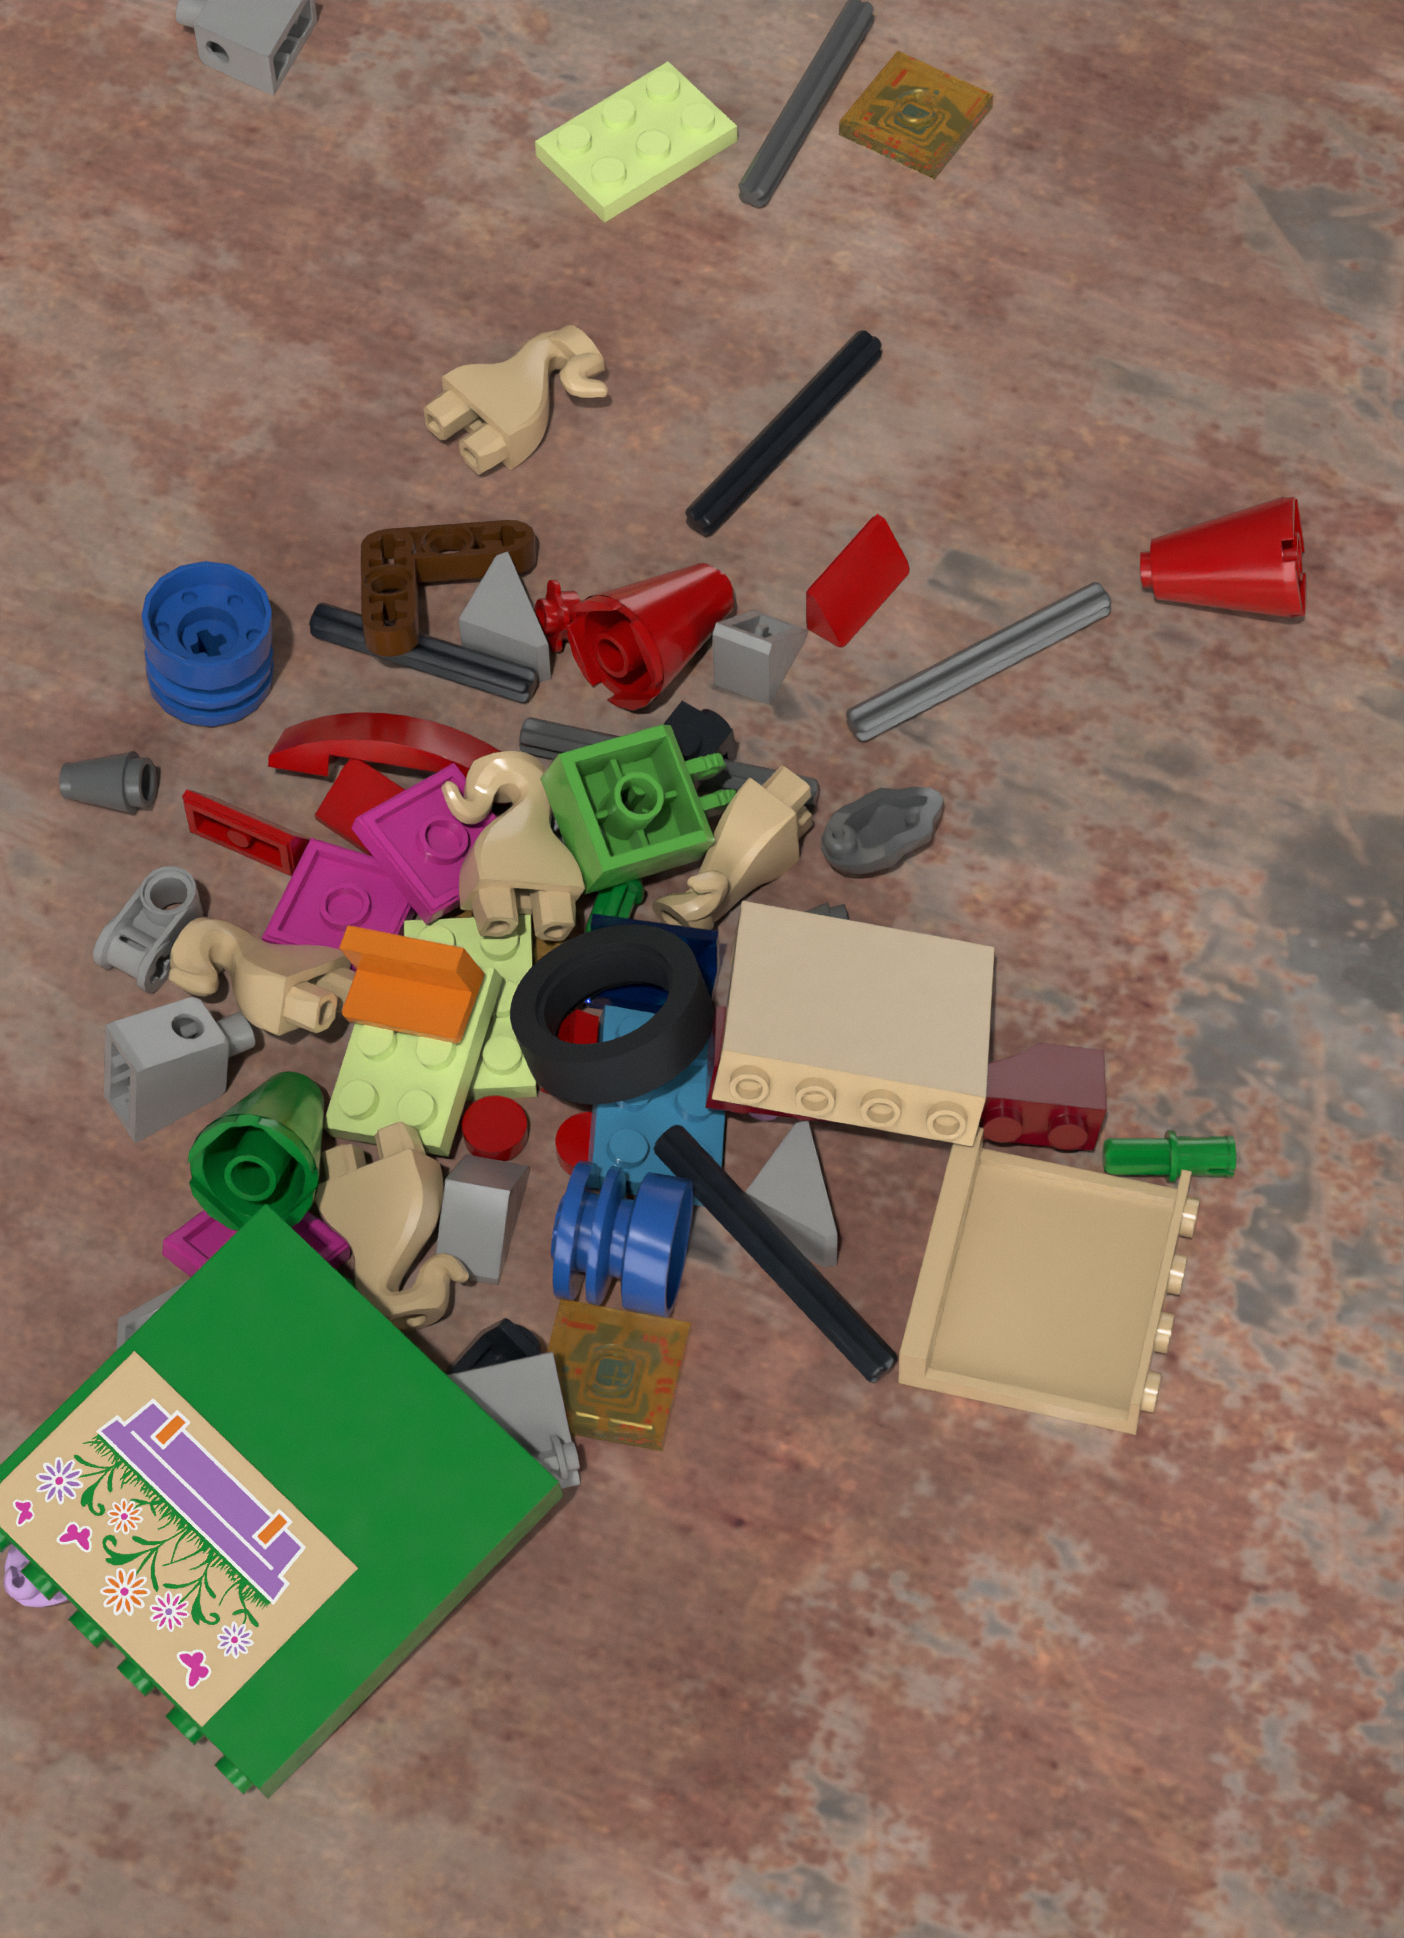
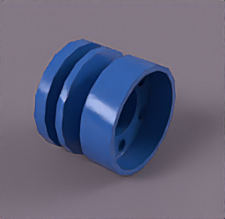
M203 561L182 565L160 577L147 593L141 615L145 644L146 677L151 696L166 713L185 723L212 727L237 722L257 710L270 693L274 675L272 610L267 592L252 575L231 564Z
M580 1160L575 1165L567 1190L560 1200L553 1227L551 1259L553 1260L552 1281L554 1296L557 1299L574 1301L578 1296L586 1273V1300L591 1305L599 1306L609 1290L612 1279L617 1278L621 1279V1300L625 1311L668 1318L678 1295L689 1243L693 1210V1183L691 1179L648 1172L638 1188L635 1199L631 1200L626 1199V1177L622 1167L612 1166L607 1171L599 1194L600 1177L598 1165L593 1162Z

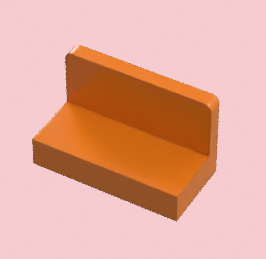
M347 925L339 949L357 970L342 1009V1015L346 1020L352 1023L454 1044L459 1043L464 1035L485 975L468 952L462 947Z

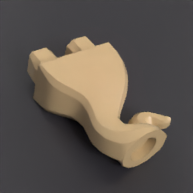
M565 325L559 330L540 333L529 339L510 359L504 362L462 365L442 376L443 392L424 407L425 425L440 441L448 439L462 428L470 433L459 441L460 454L465 463L478 475L500 462L510 470H513L531 455L545 434L549 417L550 373L554 370H561L559 373L560 382L571 395L581 398L606 397L608 388L605 383L600 380L589 379L605 371L604 359L593 341L574 325Z
M503 751L475 760L465 780L463 797L454 782L446 781L441 787L451 813L460 822L465 824H476L484 820L490 812L493 802L513 803L511 808L485 827L466 855L459 874L460 909L473 911L480 936L502 937L511 934L519 924L518 914L533 915L535 936L539 937L540 940L562 941L566 939L575 927V902L585 890V885L575 857L555 836L551 829L553 811L540 779L546 772V768L538 758L526 752Z
M782 765L762 786L752 778L746 780L719 820L713 834L715 843L708 849L698 875L688 879L687 884L690 889L685 893H672L663 896L652 904L654 913L665 928L681 938L686 944L697 946L712 930L714 922L726 914L740 899L754 888L781 877L800 860L798 840L813 825L812 814L804 806V803L811 797L810 786L804 780Z
M200 917L190 921L176 939L171 949V969L168 978L172 984L190 994L207 997L218 990V975L225 969L231 975L234 997L241 1014L256 1027L280 1036L298 1028L314 1033L328 1029L335 1019V1014H342V1009L356 972L350 970L351 962L339 949L319 945L272 944L254 937L227 921Z
M396 1122L377 1130V1133L374 1135L380 1159L376 1162L366 1165L363 1149L353 1144L339 1145L321 1152L323 1183L318 1184L315 1201L324 1222L348 1243L355 1261L354 1288L402 1333H407L431 1325L445 1315L450 1296V1279L464 1283L468 1280L469 1274L457 1257L447 1253H440L434 1255L423 1264L415 1284L411 1288L399 1291L404 1275L428 1241L439 1221L444 1194V1182L440 1162L425 1155L417 1129L403 1122Z

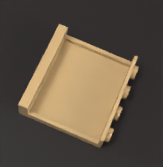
M742 901L731 949L729 964L732 966L720 1061L712 1099L973 1147L986 1100L995 947Z
M978 1127L973 1147L953 1143L899 1353L898 1383L1136 1435L1141 1410L1154 1413L1162 1373L1150 1371L1154 1351L1167 1354L1175 1314L1163 1312L1167 1293L1180 1295L1188 1256L1176 1254L1179 1237L1181 1235L1192 1238L1196 1224L1200 1199L1188 1197L1192 1171L1182 1170L1178 1189L984 1149L982 1148L984 1128Z

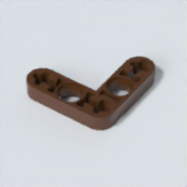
M497 520L378 530L367 535L361 543V618L366 648L373 654L393 657L411 651L418 644V582L483 578L496 555L505 552L509 553L518 574L529 570L536 561L535 535L532 527L518 520ZM449 550L459 551V552L450 553V554H440V553H439V552L449 551ZM394 558V564H383L384 559ZM387 590H401L391 594H379ZM396 619L395 626H385V620Z

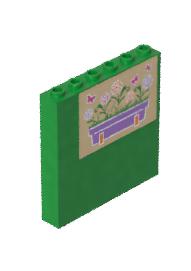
M265 1204L0 1465V1552L3 1553L12 1544L29 1561L20 1572L49 1601L60 1591L77 1608L68 1620L97 1649L108 1639L126 1657L116 1668L145 1697L156 1687L174 1705L165 1717L194 1746L205 1736L223 1754L214 1766L243 1795L254 1785L269 1799L563 1497L559 1481L280 1216Z

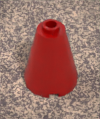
M1295 497L1276 498L1151 539L1150 551L1140 552V574L1143 588L1153 587L1155 598L1159 600L1287 618L1305 616L1307 581L1306 572L1303 573L1302 553H1305L1298 500Z
M698 563L589 596L576 604L572 612H577L576 620L568 625L567 631L572 655L583 676L592 687L601 682L608 690L615 694L607 699L609 702L617 707L629 710L645 707L659 697L712 636L716 623L725 620L731 614L734 607L733 587L728 577L722 571L709 564Z

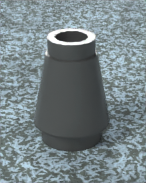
M131 751L81 760L75 763L66 762L60 771L59 785L64 799L135 813L139 807H150L156 794L157 778L153 761L150 758H140L137 752Z

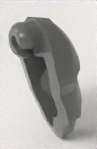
M930 787L879 788L864 795L855 802L842 806L832 815L821 837V851L831 866L842 872L867 874L889 868L898 863L904 854L930 842L933 828L942 814L944 799L940 792Z

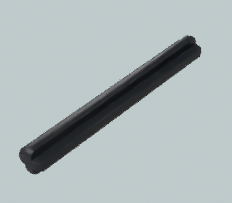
M866 330L856 332L690 504L685 512L687 525L702 536L712 534L881 357L882 352L880 348L882 343L876 336H871Z
M677 1124L667 1129L655 1142L653 1149L657 1157L676 1177L691 1179L693 1195L867 1381L874 1383L888 1374L898 1359L896 1352L683 1126Z

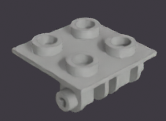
M552 1351L447 1375L559 1481L561 1489L580 1485L578 1454L575 1443L571 1441Z

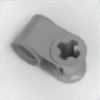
M163 866L149 873L118 915L112 918L103 928L94 947V962L104 969L115 967L137 979V986L147 993H153L158 990L168 979L171 969V949L179 934L190 921L205 917L192 875L185 869L176 866ZM182 903L179 907L172 910H163L169 904Z

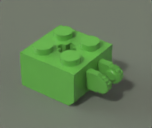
M662 724L557 755L540 779L564 843L575 857L581 870L585 885L584 895L698 861L715 843L707 818L724 813L735 796L736 791L733 789L719 790L712 794L698 797L693 782L710 779L719 772H722L726 765L721 754H708L704 757L701 756L684 761L671 725Z

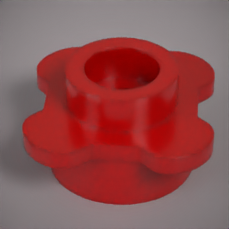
M558 580L548 581L545 598L537 599L534 607V612L544 635L548 636V645L551 652L561 651L562 640L568 639V625L576 620L577 612H572L576 604L581 602L574 590L561 591Z

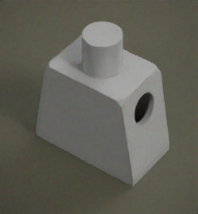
M179 0L176 8V21L178 24L194 28L199 59L204 65L265 93L275 95L316 26L317 14L315 0Z
M194 997L182 999L106 1024L104 1097L134 1143L145 1139L221 1097L226 1091L228 1058L255 1046L252 1028L241 1012L234 1013L215 1022L202 1001Z

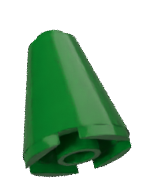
M292 1071L277 1073L216 1118L199 1133L188 1155L187 1164L190 1162L192 1176L189 1185L192 1195L210 1217L227 1228L238 1231L267 1204L290 1227L300 1222L315 1200L319 1183L324 1097L318 1085L301 1073Z

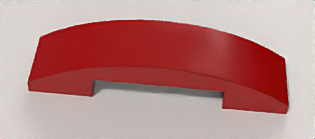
M341 713L318 717L286 728L268 756V767L328 777L339 757H346L432 772H439L455 763L462 774L467 777L468 771L475 760L501 751L470 734L425 719L389 713ZM493 802V804L504 805V806H509L510 803H511V802H509V803H495V802Z

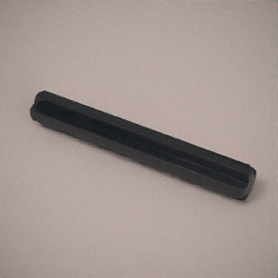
M323 602L317 604L310 618V633L316 638L522 703L529 702L536 690L538 682L537 671L525 665L420 632L418 644L411 651L393 657L379 656L366 648L361 614ZM385 622V626H395L394 624Z

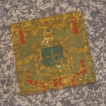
M897 51L839 121V135L935 180L993 108V94L901 51Z
M560 1299L547 1352H553L570 1435L663 1452L690 1340L691 1322Z

